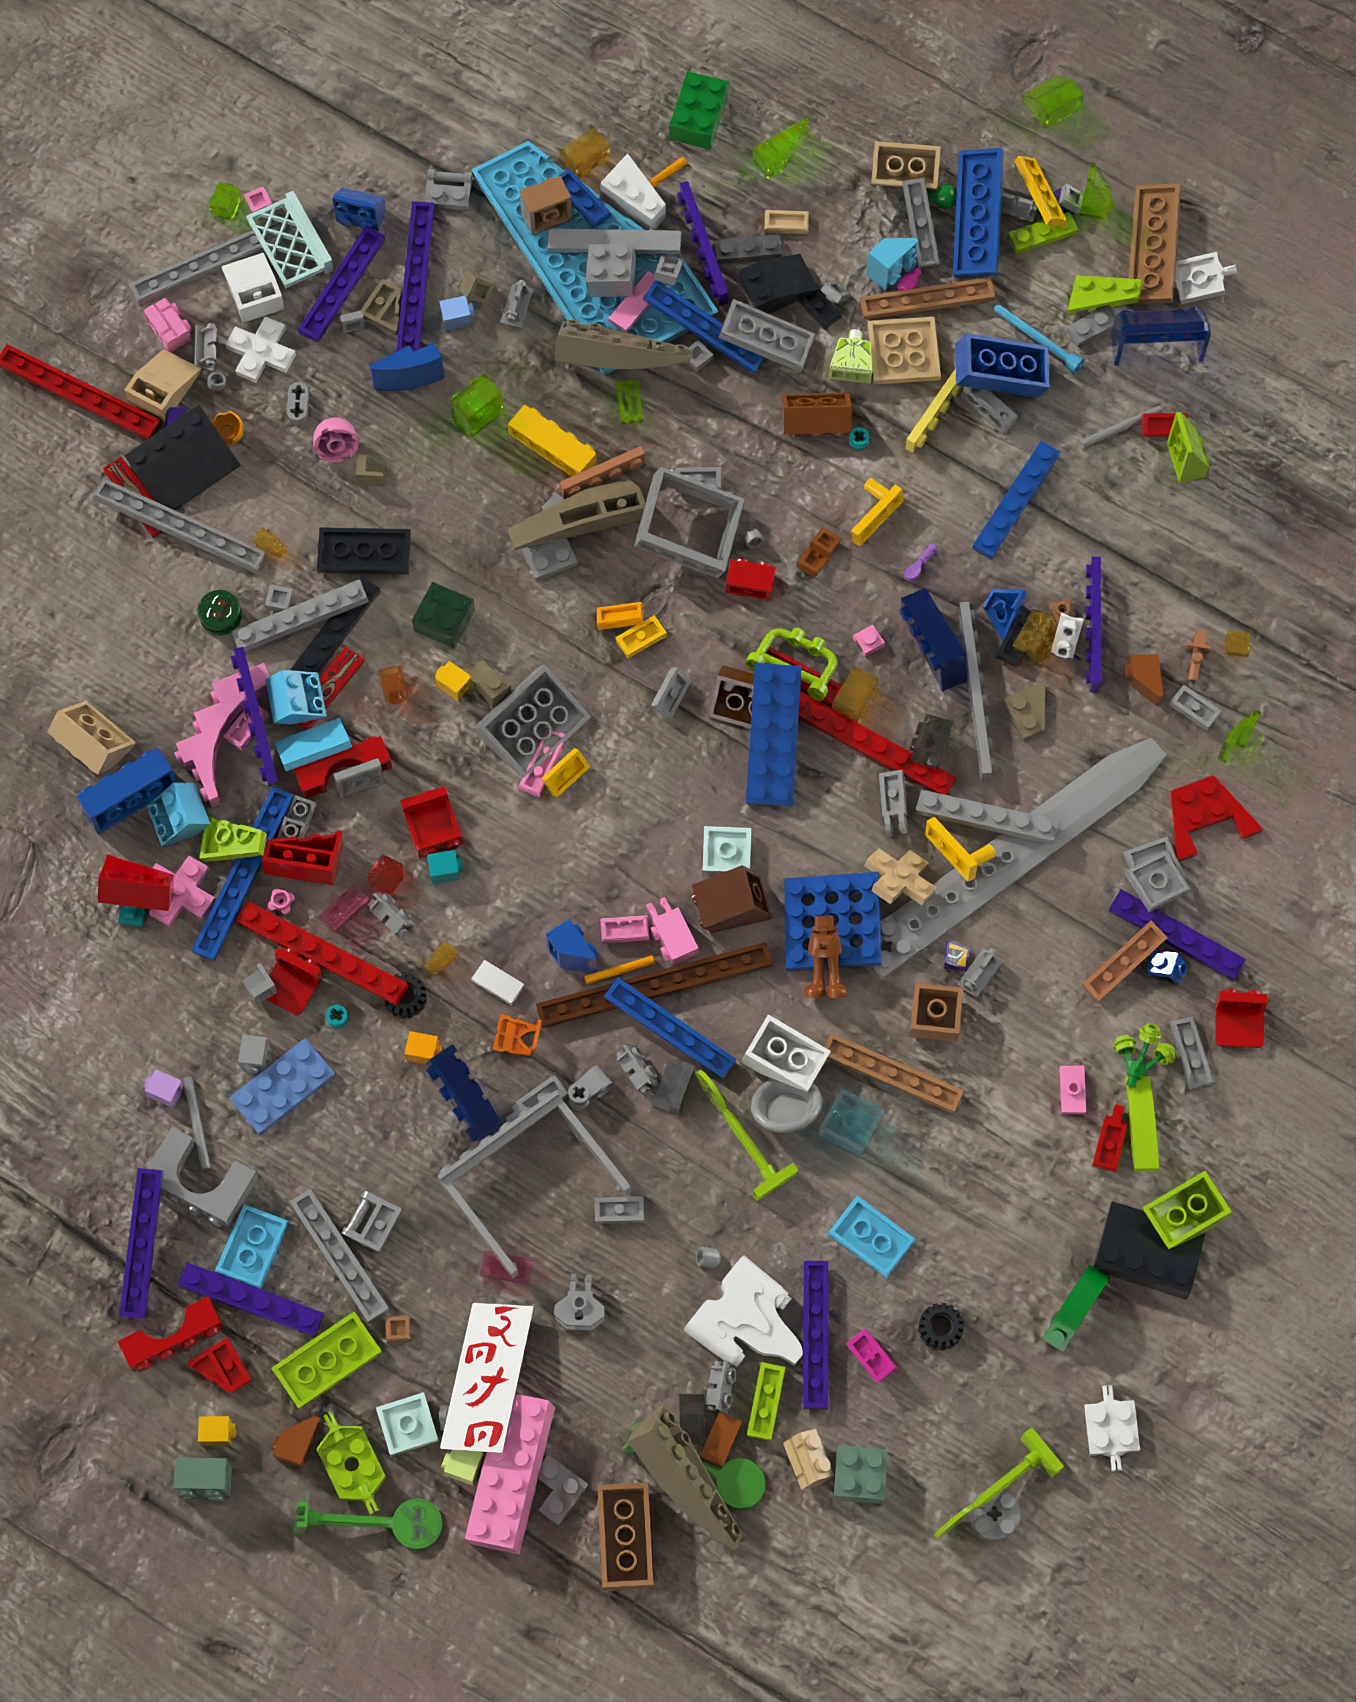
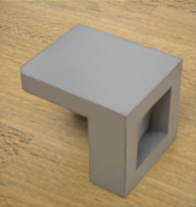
M261 963L257 964V972L243 979V984L256 1004L277 993L273 981Z

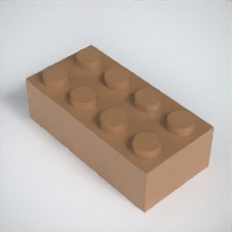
M648 1482L597 1485L603 1592L654 1589Z

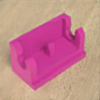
M866 1328L846 1343L877 1383L883 1382L889 1374H893L899 1369Z

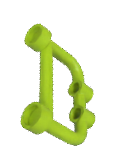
M781 628L769 631L757 651L751 652L748 655L745 665L752 671L755 669V663L790 665L766 654L775 638H783L793 647L801 646L807 649L811 655L815 657L822 656L828 660V665L820 678L801 670V680L811 684L808 689L809 696L817 701L824 700L828 693L826 685L838 664L835 654L825 648L826 642L819 637H815L813 641L805 639V632L800 628H793L792 632Z

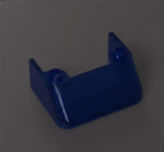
M1197 307L1182 310L1121 311L1115 316L1111 331L1114 366H1119L1124 344L1196 341L1198 362H1203L1211 337L1210 324L1204 311Z

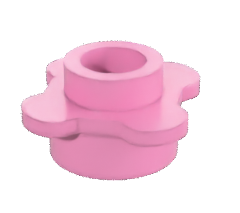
M275 889L272 891L268 908L271 911L278 910L282 914H288L291 911L290 905L294 901L295 896L292 892L287 893L284 890Z

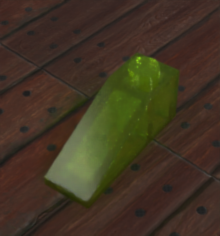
M807 117L753 148L752 161L766 179L773 175H779L786 168L809 132V119Z
M1094 162L1090 164L1080 216L1106 220L1107 213L1113 210L1115 199H1110L1112 189Z

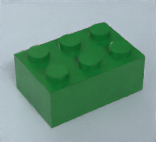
M687 71L669 125V140L711 150L728 99L729 81Z

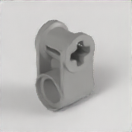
M598 1066L592 1067L583 1077L570 1086L568 1090L570 1107L577 1111L586 1109L595 1100L605 1095L612 1088L613 1082Z

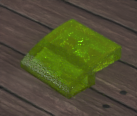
M1257 710L1249 714L1233 728L1224 741L1218 760L1226 763L1235 745L1245 748L1255 730L1262 713L1261 711Z

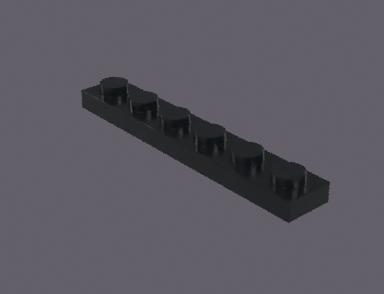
M361 577L360 581L369 602L329 618L290 670L316 672L319 674L380 594V588Z

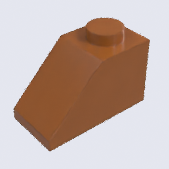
M1131 655L1128 664H1125V676L1130 679V686L1154 705H1161L1164 696L1159 655Z
M314 1416L283 1430L280 1437L276 1436L271 1450L274 1451L273 1456L275 1459L303 1469L322 1424L321 1419Z

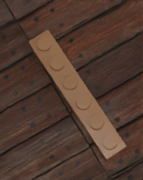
M991 277L862 296L860 297V306L863 320H871L990 302L995 300Z
M830 1034L825 1048L831 1051L827 1060L952 1114L955 1113L964 1090L835 1034Z

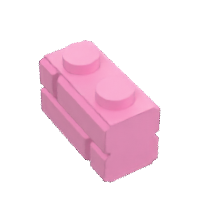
M164 298L155 305L144 309L146 321L167 351L172 353L179 349L180 346L191 342L190 332L192 328L186 319L181 320L179 317L181 313L175 303L170 304L167 298Z

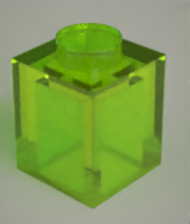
M218 182L209 203L211 214L233 221L242 200L239 188L231 183L224 184Z

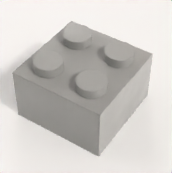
M589 244L586 271V286L589 297L634 296L637 258L633 244Z

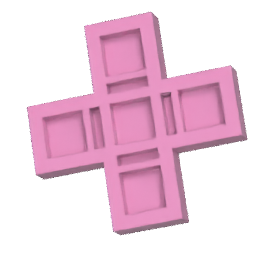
M191 856L187 857L176 874L155 863L154 869L174 875L173 900L169 911L151 909L149 912L150 916L170 927L184 908L203 920L216 901L215 897L198 888L209 872V867Z

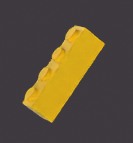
M523 405L508 423L509 435L571 477L594 467L597 463L596 452L590 445L582 444L572 433H566L561 430L556 422L553 420L548 421L535 408L530 409Z

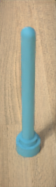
M1001 305L994 307L995 313L1039 344L1048 346L1050 352L1065 361L1064 364L1069 371L1075 374L1080 370L1085 361L1080 355L1067 353Z

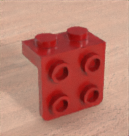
M279 947L274 954L277 963L269 974L277 993L266 1000L299 1016L323 978L321 968H319L320 965L311 959L305 961L300 958L299 954L290 948L284 950Z
M1225 989L1223 992H1219L1215 1000V1043L1218 1046L1262 1048L1264 1045V1010L1268 1004V994H1261L1257 990L1239 993L1234 989Z

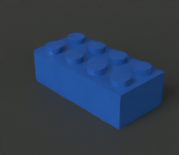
M966 333L955 343L956 385L1035 398H1038L1050 388L1048 346Z
M159 748L145 752L135 762L126 763L121 767V770L113 775L108 774L104 776L93 787L84 788L76 797L83 813L99 835L146 807L172 783H177L172 768Z

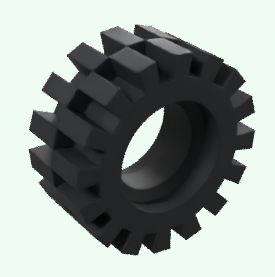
M401 972V976H398V974L394 976L407 982L408 988L414 992L412 1001L406 1004L399 1002L397 1006L385 1000L384 1003L387 1010L391 1011L393 1016L399 1015L401 1019H404V1016H408L409 1019L412 1018V1014L417 1016L420 1009L423 1011L424 1003L427 1002L425 985L418 976L415 978L412 973L406 975V972Z
M935 1303L932 1307L926 1308L925 1312L921 1315L918 1328L921 1334L920 1338L925 1341V1345L928 1347L929 1345L932 1346L934 1350L940 1348L941 1351H944L946 1348H953L959 1342L964 1330V1320L960 1316L958 1309L954 1310V1306H946V1303H941V1305ZM937 1318H945L949 1321L951 1330L946 1335H937L932 1330V1322Z

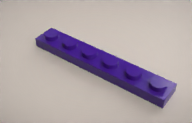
M689 182L680 183V192L677 193L680 206L684 205L685 211H683L685 222L690 224L692 228L690 230L693 243L697 242V255L699 261L704 262L705 267H703L705 278L711 281V295L713 299L717 298L719 306L728 304V291Z
M365 226L298 328L299 334L317 343L320 341L384 243L385 235Z
M1092 556L1090 564H1086L1085 578H1089V585H1086L1085 599H1089V606H1086L1085 620H1089V627H1086L1085 641H1089V649H1086L1085 662L1089 663V670H1086L1085 683L1089 684V692H1099L1101 686V557Z
M243 647L235 648L234 656H230L233 669H238L240 678H237L236 681L239 692H244L245 700L242 701L245 715H250L251 723H248L249 733L251 737L255 736L257 745L253 747L256 759H261L263 768H259L262 782L267 781L268 787L275 786L278 780Z
M1120 889L1108 910L1139 929H1142L1152 921L1168 937L1163 941L1164 943L1232 981L1235 980L1246 961L1240 955L1160 910L1155 909L1148 912L1140 899Z
M137 1169L119 1316L146 1319L163 1170Z
M804 1261L803 1409L828 1410V1261Z
M188 1262L178 1283L179 1288L204 1297L208 1296L209 1299L315 1338L325 1316L323 1312Z

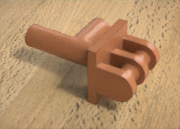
M1203 630L1196 632L1193 642H1188L1185 649L1193 651L1188 680L1192 682H1197L1200 662L1203 658L1202 653L1208 654L1211 650V646L1206 645L1207 634Z

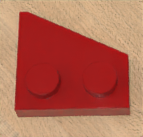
M228 1337L186 1362L189 1367L231 1394L253 1381Z

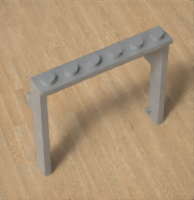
M556 1090L551 1094L546 1093L539 1099V1103L532 1108L527 1107L522 1110L519 1117L513 1122L508 1121L499 1128V1132L482 1139L477 1148L464 1152L460 1156L459 1161L453 1165H446L437 1176L441 1186L512 1278L519 1275L516 1268L517 1264L511 1262L452 1183L555 1108L558 1109L569 1123L576 1138L581 1143L584 1142L617 1184V1187H615L617 1192L622 1191L625 1196L632 1192L629 1183L565 1104Z

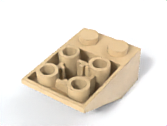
M163 349L133 376L124 389L127 401L133 406L167 422L170 407L178 406L202 369Z

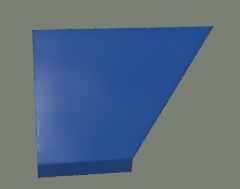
M992 589L982 606L1002 642L1016 616L1018 617L1024 607L1027 595L1025 590Z

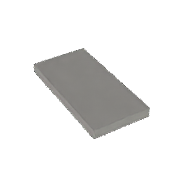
M733 299L718 338L801 372L815 333Z

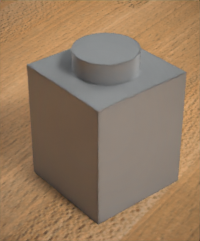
M242 1034L238 1063L240 1068L244 1069V1072L256 1074L258 1071L265 1070L269 1047L267 1037Z

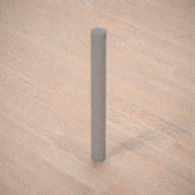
M1157 406L1143 413H1163L1160 406ZM1143 413L1080 440L1081 448L1089 447L1142 423L1141 415Z
M189 1076L183 1078L201 1170L206 1171L211 1169L193 1079Z

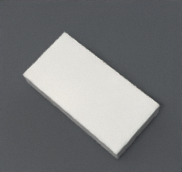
M486 960L482 962L471 979L473 983L511 1006L525 987L522 982Z

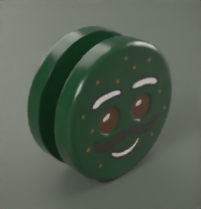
M226 590L208 592L198 604L197 611L201 625L211 634H229L241 622L242 611L239 601L232 593Z

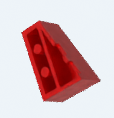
M342 831L324 836L312 834V837L297 839L296 836L267 840L262 858L264 874L334 885L343 849Z
M107 855L98 878V903L169 911L173 900L174 875Z

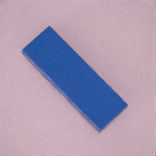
M570 169L559 175L571 196V205L594 229L611 217V212Z

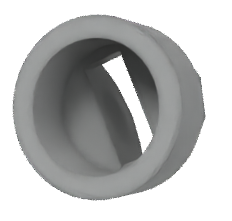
M219 372L211 373L208 376V388L213 392L222 391L226 384V377Z
M752 529L751 532L746 531L744 540L749 549L757 548L763 544L764 538L757 529Z

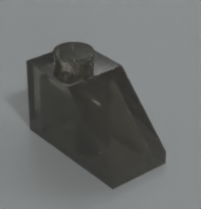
M679 1394V1426L683 1431L687 1432L693 1445H705L704 1394Z

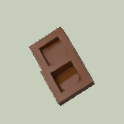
M822 527L812 539L809 548L797 561L796 567L816 578L835 552L842 538Z
M719 1412L701 1452V1461L722 1469L740 1430L742 1421Z

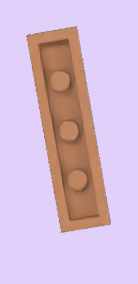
M639 446L559 482L562 497L566 499L587 488L600 486L606 480L616 479L626 471L637 470L645 463V453L642 447Z
M1150 921L1082 984V987L1099 1002L1168 937Z

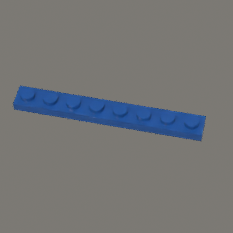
M272 786L252 827L260 829L267 834L266 842L267 840L275 839L294 797V794ZM263 856L236 859L192 948L194 954L215 962L262 866Z

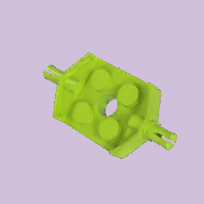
M329 1412L328 1414L332 1422H330L327 1414L323 1416L329 1427V1432L316 1450L340 1500L362 1501L365 1503L370 1515H374L371 1505L376 1513L380 1511L374 1500V1494L385 1481L386 1476L362 1426H340L333 1412ZM354 1458L359 1461V1467L352 1472L346 1470L345 1463L347 1460Z

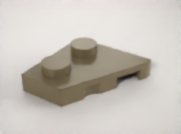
M381 279L360 310L363 313L364 320L397 336L401 288Z
M1044 682L1003 699V704L1023 741L1044 733Z

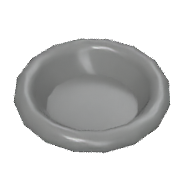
M770 1079L757 1089L751 1101V1112L755 1121L763 1128L777 1133H791L807 1127L815 1121L822 1109V1096L818 1087L813 1083L808 1092L778 1080Z

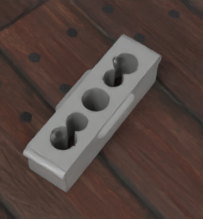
M963 387L961 397L1002 434L1006 435L1008 430L1015 425L1018 416L990 390Z

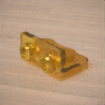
M1033 609L1013 644L1016 650L1025 651L1034 665H1042L1053 645L1058 627L1053 614Z

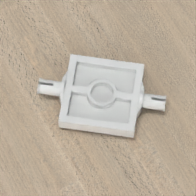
M1217 252L1176 261L1174 288H1176L1180 295L1181 304L1226 295L1223 284L1224 276L1237 274L1236 264L1222 268Z
M1106 1385L1102 1386L1104 1401L1097 1404L1084 1405L1090 1456L1104 1455L1110 1457L1111 1471L1116 1472L1115 1462H1117V1471H1122L1120 1456L1130 1452H1140L1134 1400H1114L1113 1386L1108 1385V1395Z

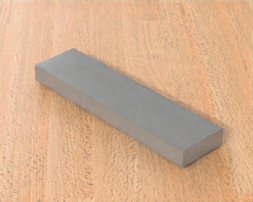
M919 178L902 181L912 238L918 240L917 267L923 269L939 266L940 261L925 179Z

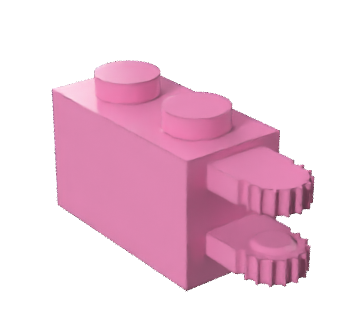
M663 897L660 899V905L665 913L658 916L652 903L647 904L646 907L653 926L650 930L655 941L659 940L662 945L660 951L664 960H669L672 967L698 956V946L679 908L671 910L666 898Z

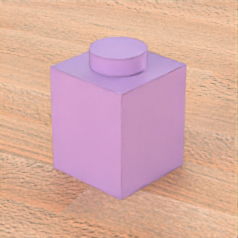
M155 1069L153 1075L147 1077L144 1083V1091L147 1097L174 1109L184 1089V1085L181 1080Z

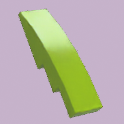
M1126 1076L1127 1111L1130 1125L1129 1137L1134 1171H1159L1158 1142L1150 1076H1142L1141 1080L1137 1081L1135 1088L1126 1085L1129 1076Z

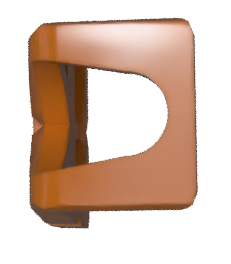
M501 1014L497 1025L498 1033L495 1035L492 1050L498 1053L508 1052L511 1055L533 1056L542 1020L538 1019L535 1025ZM535 1032L532 1047L529 1049L520 1037L526 1033Z

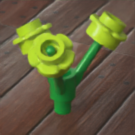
M1147 1023L1146 1026L1140 1027L1139 1031L1141 1033L1139 1038L1144 1041V1045L1137 1062L1132 1061L1130 1056L1136 1050V1040L1129 1035H1122L1117 1037L1114 1042L1113 1049L1116 1050L1118 1055L1125 1056L1128 1070L1127 1076H1129L1126 1085L1135 1088L1137 1081L1141 1080L1142 1075L1158 1062L1162 1065H1167L1175 1060V1049L1168 1043H1158L1163 1035L1157 1025ZM1149 1044H1157V1048L1153 1051L1155 1058L1146 1065L1142 1064Z

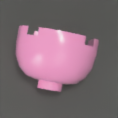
M339 417L325 419L319 423L314 431V451L324 461L342 462L344 461L343 457L350 455L351 458L358 450L359 441L355 428L345 419Z

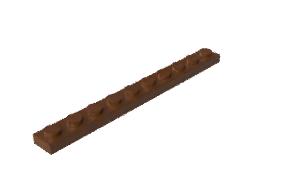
M763 942L623 981L647 998L654 999L773 966L767 944ZM613 983L537 1003L536 1008L539 1018L542 1020V1029L617 1009L618 1007L604 998Z

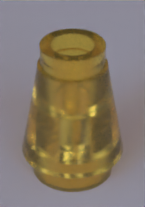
M263 527L257 532L252 541L256 544V548L279 558H282L288 549L270 529L266 530Z
M445 941L437 946L424 966L435 975L457 960L456 957L459 953L448 941Z

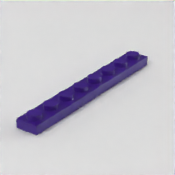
M412 201L396 352L407 346H410L413 352L420 350L435 208L432 202Z

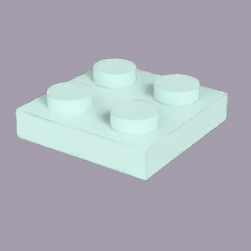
M704 826L702 874H721L741 865L750 869L751 828Z
M424 1392L376 1407L391 1457L439 1441Z

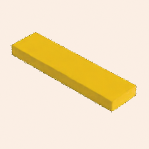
M1018 156L1014 162L1046 225L1064 227L1068 221L1036 159Z

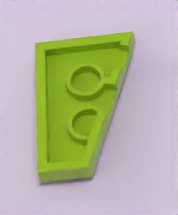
M1076 275L1067 309L1068 316L1075 315L1076 311L1088 309V312L1096 311L1097 307L1107 305L1112 308L1138 303L1143 286L1142 279Z
M208 816L210 825L204 829L199 857L203 862L263 856L267 836L264 831L241 824H232L225 820H217Z

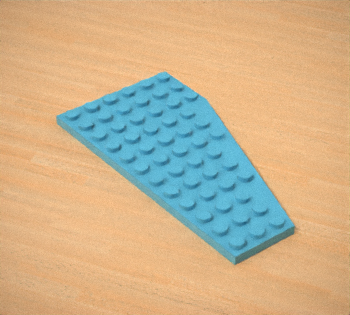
M529 141L472 169L471 172L476 182L566 320H577L580 324L586 325L597 323L604 328L623 332L609 323L608 318L627 296L589 297L586 286L588 253L548 252L549 229L531 235L521 215L519 191L528 186L543 183L548 178H556L565 171ZM585 185L611 212V217L595 229L644 230L630 218H625L603 201L600 195ZM572 206V220L550 229L594 228ZM635 253L637 261L634 287L648 271L655 275L662 254L655 259L648 254ZM665 254L668 256L676 257L673 254ZM683 260L675 286L666 285V287L711 317H717L718 310ZM650 305L627 333L667 343L687 333L689 330ZM598 368L603 376L616 370L611 368Z

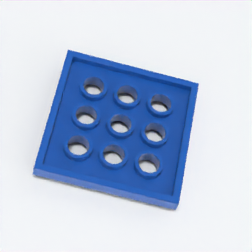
M878 872L784 878L787 971L814 970L813 957L803 948L804 944L810 940L813 930L812 928L803 927V923L807 918L815 919V916H836L839 918V922L836 925L842 946V953L838 955L839 968L882 965L880 897L871 891L873 885L880 879ZM855 892L861 893L862 898L859 902L853 903L849 900L851 894ZM830 894L839 896L838 901L834 904H828L826 898ZM806 896H814L815 902L812 905L805 906L803 904V899ZM861 915L863 920L858 925H852L850 923L851 917ZM856 937L863 939V944L858 948L851 946L852 939ZM827 957L824 958V969H828Z

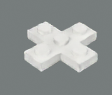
M264 317L256 334L238 327L233 329L225 346L226 349L243 355L235 370L237 376L257 383L266 365L287 373L296 356V352L278 344L286 330L285 324Z

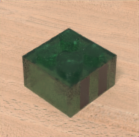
M432 582L412 618L413 630L455 649L475 612L474 599Z

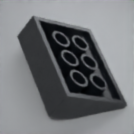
M200 405L124 455L155 502L173 510H177L241 466Z
M1111 1201L1093 1267L1105 1275L1187 1300L1195 1280L1205 1233L1168 1250L1143 1210Z

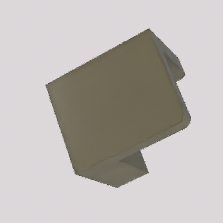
M467 269L459 290L467 298L487 304L495 284L488 277Z
M358 454L356 466L357 485L385 486L386 465L368 463L367 455Z

